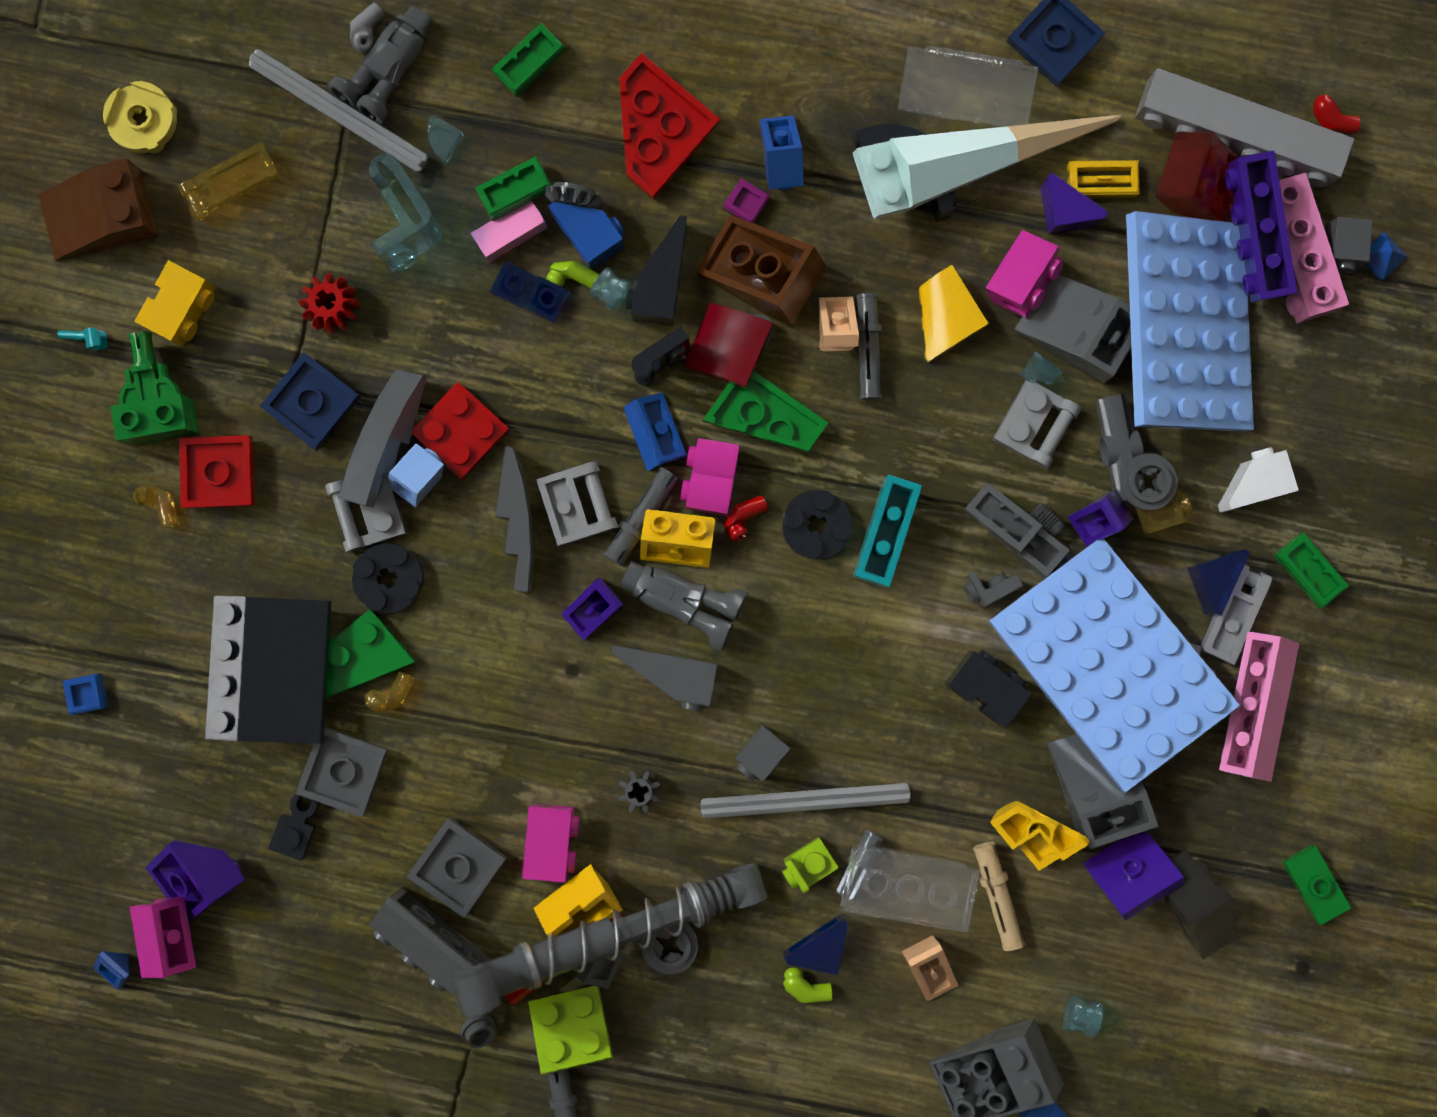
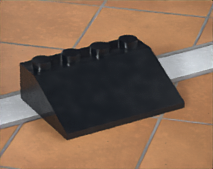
M214 596L205 739L323 743L332 601Z

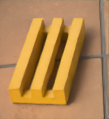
M1138 160L1070 161L1067 164V172H1069L1068 184L1088 198H1136L1139 195ZM1077 171H1130L1131 175L1077 176ZM1131 184V187L1078 188V185Z

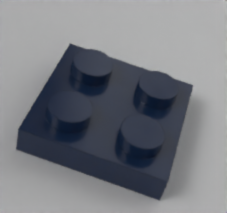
M1042 0L1008 37L1006 42L1051 83L1058 87L1103 38L1105 32L1071 1Z
M303 352L262 402L260 407L310 447L318 451L361 396Z

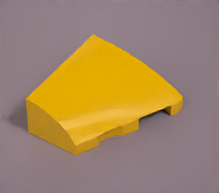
M953 265L939 272L919 287L920 304L922 305L923 314L921 319L922 331L924 330L926 349L924 355L927 362L952 349L956 344L989 324Z
M1019 801L1011 802L998 809L990 821L1012 850L1019 846L1039 871L1059 858L1065 860L1086 847L1090 842L1086 836Z

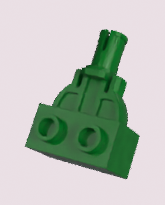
M141 331L138 332L139 336H137V333L129 334L134 364L130 368L131 370H124L126 383L119 395V405L110 406L116 441L129 446L200 434L194 400L182 395L178 385L170 378L166 364L156 363L152 332Z

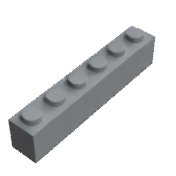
M1159 68L1148 79L1134 117L1142 120L1143 124L1147 127L1170 130L1183 140H1198L1208 144L1210 149L1217 152L1228 151L1243 157L1274 150L1278 174L1290 176L1306 172L1309 184L1315 187H1328L1342 176L1354 138Z

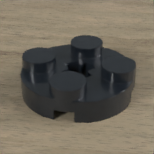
M810 490L801 493L789 503L783 516L782 533L787 545L796 554L808 559L823 560L834 556L846 545L852 533V519L847 506L838 496L831 494L827 490ZM815 515L817 519L824 518L826 525L823 528L826 530L823 534L819 535L817 531L810 532L808 530L807 524H811L808 519L811 516Z
M390 543L375 545L366 550L353 565L352 584L355 594L367 608L373 611L393 614L408 609L418 599L417 597L424 585L425 575L420 560L415 554L402 546ZM386 569L390 573L396 572L398 577L397 581L393 580L395 586L389 589L386 584L380 583V576H383L381 573Z

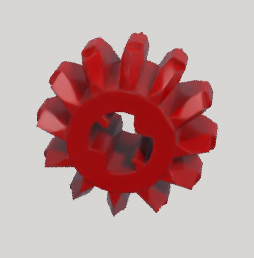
M326 273L323 283L315 276L312 277V283L315 287L312 289L307 286L302 287V291L308 296V298L299 300V305L306 309L302 317L305 321H312V328L316 331L324 327L328 334H333L336 324L342 331L347 330V324L345 323L347 318L351 321L357 320V316L351 312L352 309L361 307L360 302L353 299L357 294V290L353 286L347 287L348 281L342 276L335 281L331 273ZM332 298L334 301L331 302L334 304V307L328 310L326 308L328 305L325 302Z

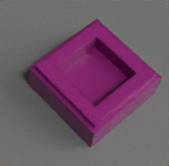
M741 178L723 205V210L730 215L755 223L769 202L770 195Z

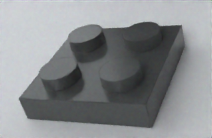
M324 726L323 743H313L296 794L364 817L389 749Z
M448 817L409 872L407 878L465 918L507 857L454 819Z

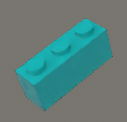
M889 474L883 479L852 578L882 588L890 587L922 485Z

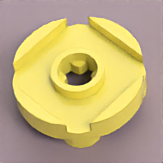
M143 81L131 82V86H127L122 90L118 88L113 91L108 97L103 110L104 124L107 125L112 139L122 148L134 153L150 152L155 154L162 151L165 144L173 136L177 124V109L168 96L157 86ZM143 110H147L146 116L148 118L146 122L137 125L133 115L141 114Z

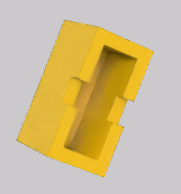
M168 260L155 283L156 286L160 287L154 300L147 297L134 322L183 348L185 343L189 342L196 334L198 328L197 321L202 312L207 311L214 300L213 292L216 287L202 277Z
M591 864L534 907L546 935L548 936L549 933H552L555 937L570 930L580 928L581 921L588 925L607 917L610 920L613 918L614 909L618 913L623 910L608 882Z

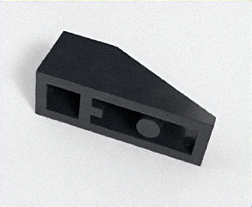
M679 216L636 278L635 289H628L626 310H632L633 321L674 326L688 226L687 216Z

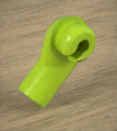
M577 261L555 262L549 267L550 272L547 274L546 279L548 283L556 287L563 286L565 279H574L593 289L598 282L600 274Z
M793 967L785 971V981L783 982L785 990L799 1002L832 1001L831 983L809 984L803 979V971L800 968Z

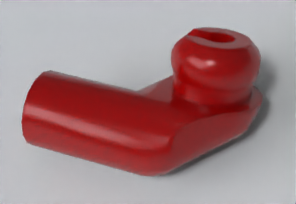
M1320 95L1315 99L1313 113L1321 127L1338 133L1356 134L1358 132L1360 117L1342 115L1330 95Z
M758 496L733 507L724 523V532L726 535H729L730 540L734 542L743 540L747 534V529L744 527L747 520L768 511L764 497Z

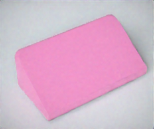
M530 201L473 231L471 235L487 261L491 263L548 227L538 209Z

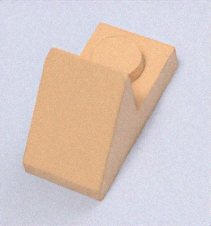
M819 297L820 350L851 351L854 347H858L859 332L853 297Z

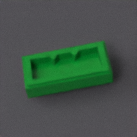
M540 23L491 70L500 82L517 98L563 55L566 49Z
M537 156L475 187L490 219L493 221L546 194V187L551 186Z
M1304 532L1296 535L1273 555L1318 609H1323L1349 587Z
M1311 844L1281 861L1316 924L1321 926L1351 909L1315 845Z

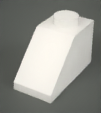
M1270 447L1251 453L1252 460L1240 464L1218 505L1219 511L1224 512L1299 491L1287 450L1274 453L1273 448Z

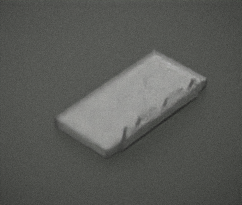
M925 45V48L909 46L897 110L995 127L1028 124L1038 67L1023 65V61L972 52Z
M868 845V848L852 846L840 910L968 933L980 870L967 867L963 862L872 845Z

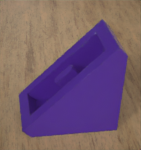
M1052 172L1040 187L1048 235L1097 227L1108 214L1105 209Z
M1116 490L1109 492L1068 516L1085 546L1123 530L1133 520L1132 515Z
M599 577L561 615L584 641L625 605L605 581Z

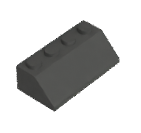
M404 886L386 900L369 924L375 930L373 932L374 936L386 946L392 944L402 952L401 958L405 963L414 969L420 967L429 975L428 980L435 988L442 992L447 990L453 996L455 994L451 985L450 975L492 960Z

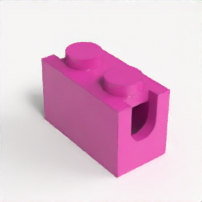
M1022 230L986 286L990 301L1027 319L1032 309L1036 310L1041 305L1045 296V288L1051 280L1057 279L1063 268L1062 257L1057 255L1060 250L1059 246Z
M532 803L529 806L522 879L566 882L568 874L575 873L577 852L571 851L572 837L578 838L580 816H574V807Z
M184 896L154 900V903L130 907L141 978H164L196 968Z

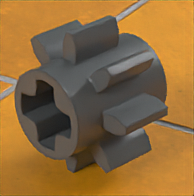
M632 769L630 770V782L620 780L618 783L621 787L626 788L625 793L618 797V801L627 799L631 803L629 812H632L635 806H642L643 811L647 813V802L649 800L659 802L660 800L657 795L653 794V789L660 785V781L651 783L648 779L650 775L649 770L643 776H637L636 772ZM635 782H639L641 787L647 786L649 789L645 792L644 799L640 800L638 795L632 796L630 794Z

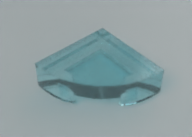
M431 115L427 126L429 143L436 156L447 164L463 133L454 126Z
M1035 352L1019 375L1032 383L1039 380L1046 382V385H1051L1056 382L1063 371L1038 352Z

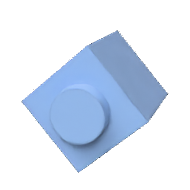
M415 444L389 472L388 487L416 507L442 478L444 464L434 451L428 448L424 450L418 444Z

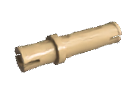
M995 842L981 843L973 847V851L975 852L982 875L979 879L980 884L986 889L1002 942V948L1004 951L1020 949L1025 945V941L1023 940L1006 881L1009 879L1007 872L1002 870Z

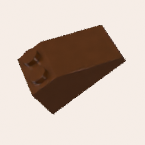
M127 158L93 166L39 194L54 260L57 262L158 236L142 170Z
M729 215L696 273L698 276L764 314L793 325L827 266L814 246Z

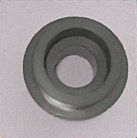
M482 1014L480 1017L477 1015L469 1017L460 1029V1036L463 1042L472 1048H481L488 1045L495 1037V1022L487 1014Z

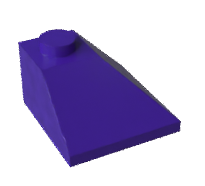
M177 840L169 843L145 867L166 898L184 896L188 923L245 881L241 874L240 866L235 860L229 858L225 851Z

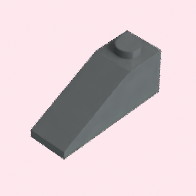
M612 645L611 653L671 698L682 701L681 708L702 712L703 705L710 706L717 664Z

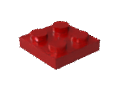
M457 382L413 428L412 434L428 449L434 451L441 461L461 480H464L510 429L464 386Z
M252 436L179 438L181 508L201 509L255 506L254 447Z

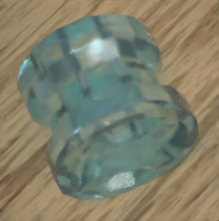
M607 267L596 279L589 296L595 300L601 299L606 303V308L613 312L626 297L632 283L627 279H619L615 276V271Z
M1072 995L1064 1012V1029L1070 1032L1079 1030L1086 1037L1095 1038L1102 1023L1103 1005L1096 1001L1086 1003L1081 997Z

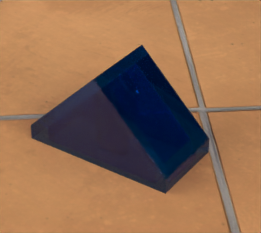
M1245 549L1232 551L1187 567L1204 614L1210 617L1222 616L1250 551Z
M842 913L784 950L783 956L787 964L838 975L848 924Z

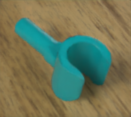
M89 327L84 329V331L59 330L57 333L59 339L85 340L87 350H104L108 348L107 335L102 330L98 331L95 328Z

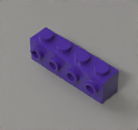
M1275 151L1238 157L1228 164L1229 169L1225 171V182L1228 191L1233 190L1235 204L1231 206V218L1234 226L1239 227L1241 240H1237L1236 248L1239 260L1244 261L1246 275L1242 276L1244 293L1246 296L1250 295L1251 302L1297 293Z

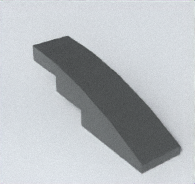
M395 369L379 395L360 433L338 496L339 499L374 508L383 474L389 475V472L394 468L400 443H410L427 379L426 376Z
M505 446L495 516L499 519L509 520L504 553L518 556L513 590L531 593L534 567V538L528 489L517 451L513 447Z
M988 482L965 508V511L1043 579H1046L1074 558L1069 553L1070 550L1042 529V524Z

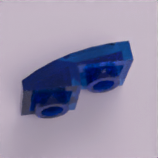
M506 260L503 262L489 291L490 294L552 323H555L570 292L541 276L536 277Z

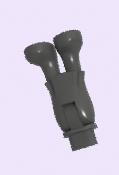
M410 6L404 16L399 14L396 21L390 23L383 30L370 53L360 61L361 66L357 72L349 79L336 75L327 84L328 89L338 99L354 109L357 108L359 112L382 125L388 114L386 104L393 90L398 89L400 79L419 56L424 42L428 39L426 32L433 24V20L416 7ZM373 79L377 80L378 83L369 94L364 95Z
M631 561L620 587L634 592L633 597H639L648 607L673 616L682 621L686 626L690 624L700 629L708 636L709 646L720 653L729 639L734 624L700 611L701 605L704 604L736 621L748 595V592L742 589H734L728 593L718 592L706 588V584L692 582L671 570L660 567L652 568L650 564L644 567Z

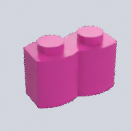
M698 438L696 446L690 445L687 466L693 467L690 480L683 481L680 498L682 501H687V510L728 517L740 445Z

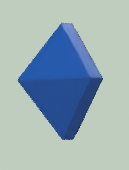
M1383 232L1371 243L1370 261L1365 265L1382 281L1408 256Z
M102 951L96 959L94 970L114 988L121 990L129 976V954Z

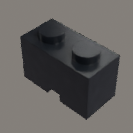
M981 650L979 653L968 651L944 685L965 701L973 702L976 699L981 703L978 708L981 713L1000 727L1007 728L1031 695L1024 688L1027 683L1012 671H1009L1006 675L995 667L998 661L984 650Z

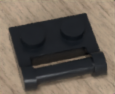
M682 326L633 358L632 369L635 380L640 386H650L655 380L656 373L667 366L673 369L687 360L686 354L690 351L689 337Z

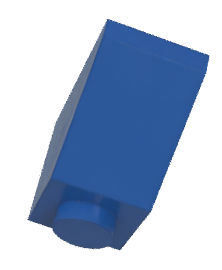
M794 115L760 119L765 172L769 189L790 190L796 186H804L802 145Z
M553 202L549 205L551 215L589 269L593 270L625 248L622 238L625 235V231L614 216L609 219L603 210Z

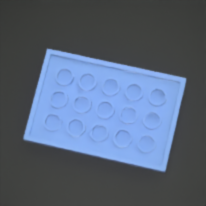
M1135 211L1127 214L1135 427L1241 432L1254 430L1248 296L1245 295L1242 285V276L1246 275L1244 261H1240L1236 248L1237 240H1241L1239 227L1234 226L1230 222Z
M1104 539L1096 540L989 621L992 628L1123 793L1127 792L1240 706Z

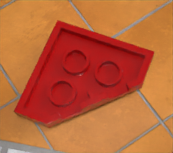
M641 53L619 78L627 179L654 200L720 124V118Z

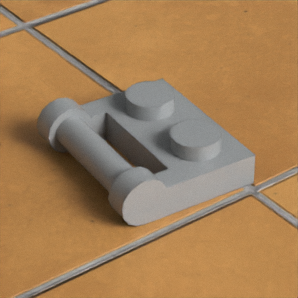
M1027 378L992 440L1035 465L1049 469L1053 461L1052 454L1073 418L1076 419L1082 408L1075 402L1064 399ZM1052 407L1060 411V414L1040 449L1036 450L1030 447Z
M597 461L536 479L558 547L618 528L616 518L611 517L597 474L600 472ZM579 478L585 479L598 522L588 525L574 481Z
M383 474L374 508L359 504L369 533L363 536L358 534L348 501L338 498L343 480L325 485L328 496L333 498L346 540L343 542L346 553L408 534L395 492L388 487L389 475Z

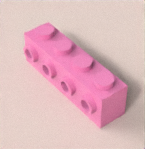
M1306 172L1279 180L1297 293L1287 295L1286 306L1289 313L1294 316L1296 324L1334 313L1349 305Z
M1247 631L1234 695L1235 700L1240 706L1230 714L1219 768L1220 771L1269 782L1272 781L1299 643L1280 636Z

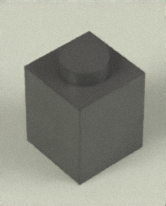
M1337 217L1324 226L1339 273H1353L1357 268L1370 261L1373 220Z
M761 725L735 756L736 760L740 762L736 768L751 781L756 776L761 781H764L790 748L764 725Z

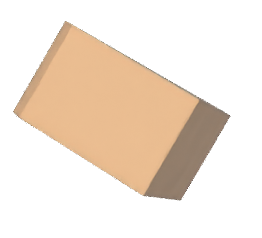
M933 935L902 951L927 1002L959 986L941 945Z

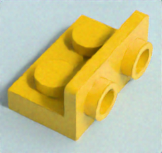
M646 510L641 535L640 560L709 568L715 519L713 517Z

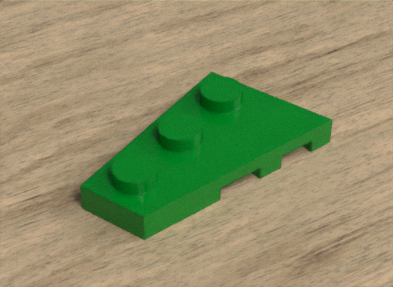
M755 371L747 389L728 383L703 419V422L806 453L810 451L828 425L827 421Z
M369 609L329 643L326 699L400 668L417 663L375 611Z

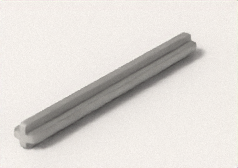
M256 49L250 55L248 64L250 68L412 170L421 172L427 165L428 155L267 53Z
M901 783L704 798L701 800V815L703 818L908 803L910 802L909 785Z

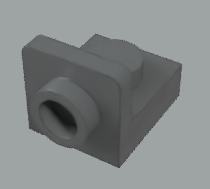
M973 572L964 577L967 584L963 587L973 604L978 602L980 607H985L1019 589L1023 584L1017 573L1007 577L1002 572L987 580L988 588L985 589L976 572Z

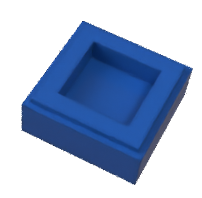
M102 673L63 681L69 715L108 708Z

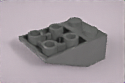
M1059 275L1056 280H1051L1045 288V296L1038 309H1032L1027 319L1021 317L1014 331L1101 383H1104L1115 375L1131 347L1130 305L1117 297Z
M1077 734L1046 743L1075 830L1090 840L1086 846L1087 848L1093 849L1158 827L1142 781L1123 793Z
M1035 1018L1002 1027L929 1061L953 1117H1003L1053 1104L1064 1085Z

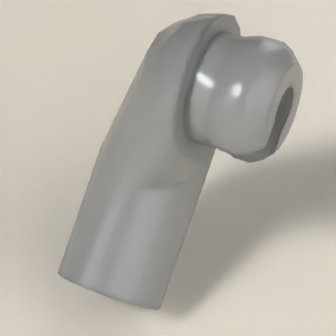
M375 2L356 16L350 23V42L352 47L358 52L370 50L373 44V26L385 17V14Z

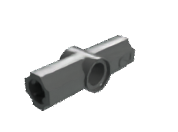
M1119 394L1098 399L1095 402L1102 433L1099 440L1101 459L1105 467H1108L1112 490H1116L1122 501L1125 502L1127 499L1120 491V474L1123 472L1128 461L1143 454V444L1140 434L1134 430L1128 395ZM1139 474L1140 478L1143 481L1142 485L1140 486L1141 488L1139 489V492L1146 489L1142 474Z

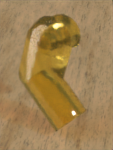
M145 484L135 489L133 493L134 501L139 505H145L157 511L161 529L179 525L174 500L169 492L151 484Z
M399 671L391 688L381 691L373 689L366 694V705L373 712L383 713L400 707L404 703L415 678Z

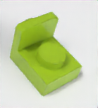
M817 837L784 858L783 860L787 868L782 872L793 890L799 886L805 894L810 890V886L837 870L838 866L821 839Z

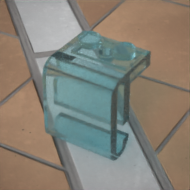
M383 153L371 161L369 175L401 225L375 240L371 245L391 272L397 269L398 271H403L416 262V257L440 242L442 229L397 158L391 154ZM398 181L422 217L419 224L413 223L391 189L392 182Z

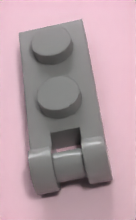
M1237 562L1230 573L1227 587L1200 645L1202 646L1201 652L1229 665H1235L1246 641L1247 631L1250 632L1272 581L1271 576L1262 572L1256 574L1249 570V566L1241 562ZM1244 583L1252 586L1250 595L1241 591Z

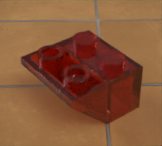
M1176 132L1155 197L1171 212L1190 218L1225 222L1233 205V190L1228 191L1225 171L1229 169L1228 164L1237 159L1238 156L1214 132Z

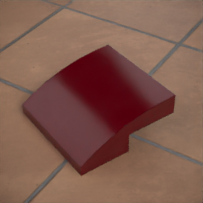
M710 303L689 351L688 358L683 365L684 368L714 380L719 378L747 389L773 329V322L736 309Z

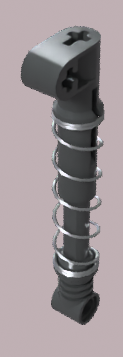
M750 863L725 872L723 878L719 876L715 880L710 879L706 881V883H698L696 881L684 883L682 891L680 887H676L677 898L652 906L649 899L645 898L646 909L621 918L618 911L614 909V921L612 922L608 917L588 925L581 921L580 928L570 930L556 937L549 933L548 940L531 946L526 942L515 946L510 954L450 975V981L459 1009L465 1017L488 1012L501 1005L500 997L522 988L529 991L537 989V987L540 988L541 982L548 985L554 976L572 969L579 973L583 972L586 964L605 957L615 960L618 952H620L619 946L633 941L637 946L646 948L650 943L651 934L665 930L668 934L676 937L682 930L683 922L690 920L696 927L700 928L710 923L711 918L716 916V913L720 915L724 913V910L728 912L733 907L739 909L766 900L768 896L757 863ZM680 924L679 930L676 933H672L667 929ZM648 936L647 943L644 945H641L637 941L640 938Z

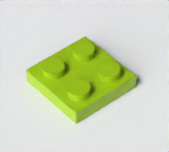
M591 986L528 1001L542 1075L613 1059L600 987Z

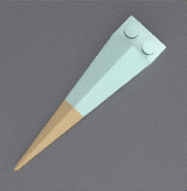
M1112 115L891 138L887 142L857 148L852 154L873 219L875 220L907 212L999 170L1114 124L1121 116Z

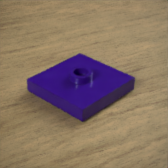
M1147 831L1122 838L1083 863L1085 870L1125 921L1186 883L1184 876Z

